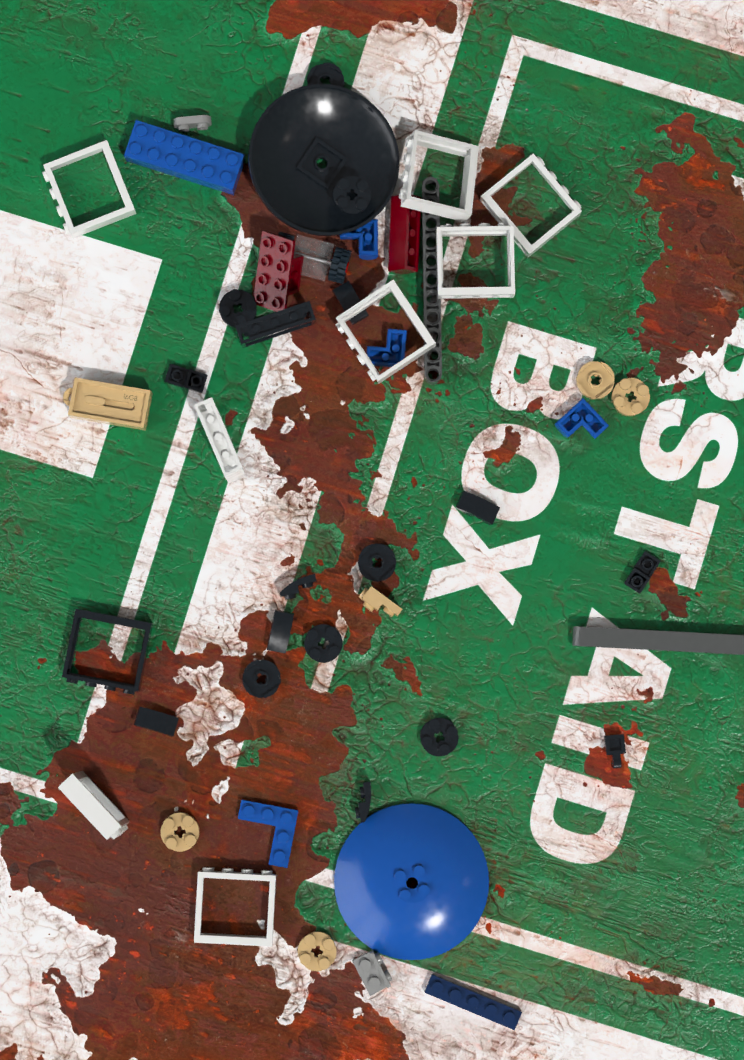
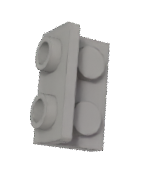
M372 949L352 960L370 996L386 987H391V975L388 970H383L381 964L384 962L379 952L375 953Z

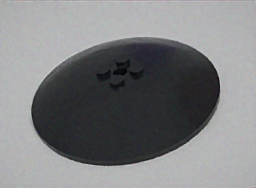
M314 84L302 86L283 94L268 106L261 115L249 143V171L259 198L266 208L281 222L307 234L335 236L363 227L384 209L397 184L400 167L399 150L395 135L388 121L375 105L365 97L340 86ZM317 160H325L327 164L326 168H319L317 166ZM346 176H357L367 181L371 191L369 205L365 210L356 215L342 213L335 206L332 199L334 187L340 179ZM350 191V193H347V196L350 197V200H353L354 197H357L354 191Z

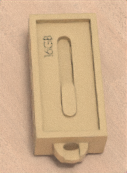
M75 377L73 388H69L64 392L63 401L69 406L68 416L70 418L146 431L153 393L151 390Z

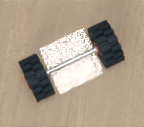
M283 232L278 233L280 236L294 240V235ZM297 234L294 255L300 254L304 256L301 275L325 281L328 268L330 267L328 280L343 284L349 267L351 250L336 247L333 259H331L335 244Z

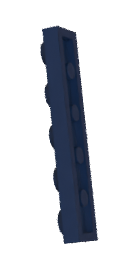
M431 974L424 991L426 994L512 1030H515L522 1011L434 974Z

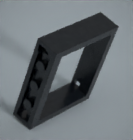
M310 301L235 325L242 348L314 325L316 319Z
M75 609L62 677L67 678L66 682L78 684V680L85 681V686L97 687V684L105 685L104 689L116 691V688L124 689L123 693L133 695L135 691L140 692L153 623ZM82 618L145 630L134 685L71 673Z

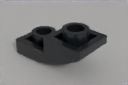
M349 281L333 289L344 312L361 301ZM366 309L350 319L352 325L369 316Z
M169 364L164 382L202 393L208 375Z
M462 491L455 507L469 516H475L488 525H493L500 509L495 504L467 491Z
M645 550L624 584L640 594L661 560Z
M308 575L292 582L280 592V597H285V600L296 598V594H300L298 586L302 585V589L313 587V583L317 582L316 575Z
M275 609L267 650L286 654L294 613Z
M139 707L134 725L173 737L179 718Z
M370 781L363 782V786L360 787L361 798H365V801L358 802L359 807H355L356 819L360 818L361 822H365L370 808Z

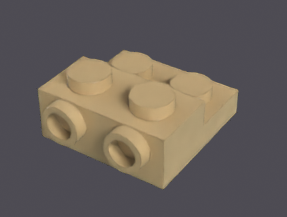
M372 586L369 589L365 588L359 596L364 602L363 606L371 612L373 610L378 611L383 606V611L391 617L393 615L398 617L402 611V608Z

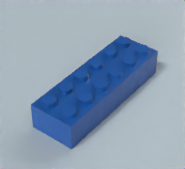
M138 120L135 121L124 154L127 162L231 195L235 194L245 163V155Z

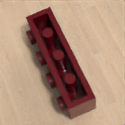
M411 194L412 197H416V198H420V199H421V197L415 196V195H412V194ZM399 195L391 196L388 271L397 274L418 272L420 211L401 207Z

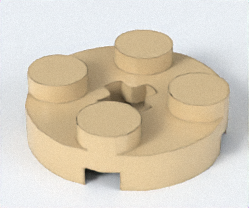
M590 361L584 364L578 371L576 383L578 390L583 396L596 400L606 397L612 391L615 378L612 369L606 363ZM591 376H594V377L599 376V377H600V380H599V383H600V384H599V385L592 384V383H591V381H592Z
M625 378L617 383L611 393V400L617 412L624 416H635L643 412L650 401L648 386L636 378ZM630 392L634 393L636 399L628 402V398L625 395L630 394Z
M184 812L170 815L164 820L161 827L163 843L167 848L177 852L189 850L196 844L200 835L198 822ZM179 826H181L182 830L186 831L181 838L179 835H175V831L178 830Z
M311 932L304 936L299 943L298 956L300 963L309 970L322 971L328 969L336 958V945L333 939L325 932ZM316 946H320V950L323 951L318 957L314 956V952H311L312 948L315 949Z

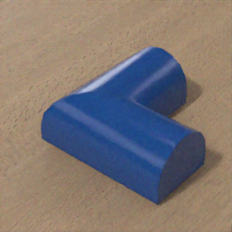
M373 219L355 231L340 235V240H359V258L363 260H373L378 257V219Z
M388 329L386 347L367 346V356L374 366L391 368L405 358L407 330Z
M584 398L555 423L558 431L566 438L571 436L582 425L596 439L609 426Z

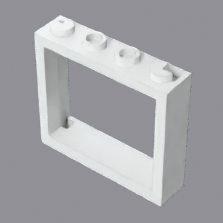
M414 130L410 136H407L405 142L407 153L403 159L405 170L401 176L403 187L399 194L401 207L466 222L472 215L479 146ZM417 145L465 157L459 208L411 196Z
M107 140L43 165L45 171L42 173L46 183L50 181L52 186L49 189L53 200L57 199L59 205L56 206L59 216H63L66 223L63 226L66 234L70 233L72 238L136 214ZM103 151L125 207L74 227L52 171Z
M534 154L529 156L480 197L481 203L498 223L514 226V242L527 257H530L579 217L582 212L579 202L571 199L567 188L564 185L560 186L556 181V175L544 167L545 163L541 157H536ZM531 164L572 211L532 245L491 197Z
M481 223L478 226L460 224L459 227H452L451 224L437 227V299L514 298V226L499 223L498 226H490L488 223ZM507 236L508 287L443 288L442 237Z
M394 280L336 317L338 322L335 324L341 334L345 332L348 337L346 342L352 350L354 348L359 354L356 357L362 366L364 364L367 365L369 368L367 373L372 381L377 380L378 383L389 378L436 346V342ZM391 292L426 344L382 374H379L345 322Z
M211 397L195 404L194 407L227 482L230 484L246 477L213 398Z
M83 771L72 773L58 787L106 840L111 837L113 839L119 837L129 828L127 824L130 821Z
M203 867V870H199L194 943L272 947L277 874H272L273 871L261 870V873H253V869H241V872H234L233 868H222V871H214V867ZM204 878L270 881L267 936L201 933Z

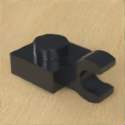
M624 734L604 736L606 755H612V767L621 768L620 754L626 753Z

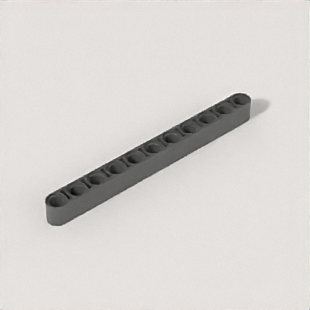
M427 177L422 183V199L439 203V182L436 178ZM427 184H433L435 186V190L428 191L425 188V186ZM422 212L423 324L429 333H435L438 336V339L435 341L436 346L424 354V378L428 384L435 385L439 383L442 376L441 299H437V302L434 304H430L427 301V297L431 295L437 298V283L430 285L426 281L429 277H434L437 280V263L434 266H429L426 263L429 258H433L437 262L436 246L428 247L426 242L430 239L436 242V229L440 227V216ZM433 221L436 227L430 229L426 226V223ZM431 314L435 315L438 319L434 323L427 320V317ZM430 352H435L438 358L432 361L427 355ZM430 371H436L438 373V378L434 380L430 379L428 377V373Z
M573 626L572 646L744 655V635Z

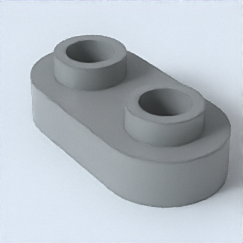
M209 115L185 116L174 119V128L178 129L179 132H187L191 128L207 130L212 125L211 116Z

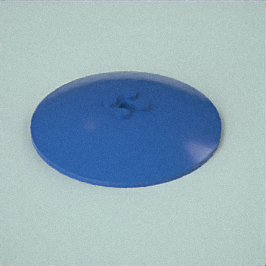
M409 803L381 809L367 817L365 822L357 825L340 850L335 868L334 888L336 901L344 921L354 935L365 945L392 958L421 960L451 950L471 933L478 923L487 902L489 873L479 842L459 819L433 806ZM414 877L417 879L418 884L415 888H409L406 885L408 878Z

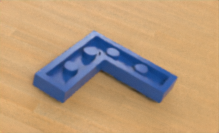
M241 800L238 819L276 826L268 865L288 868L299 810Z

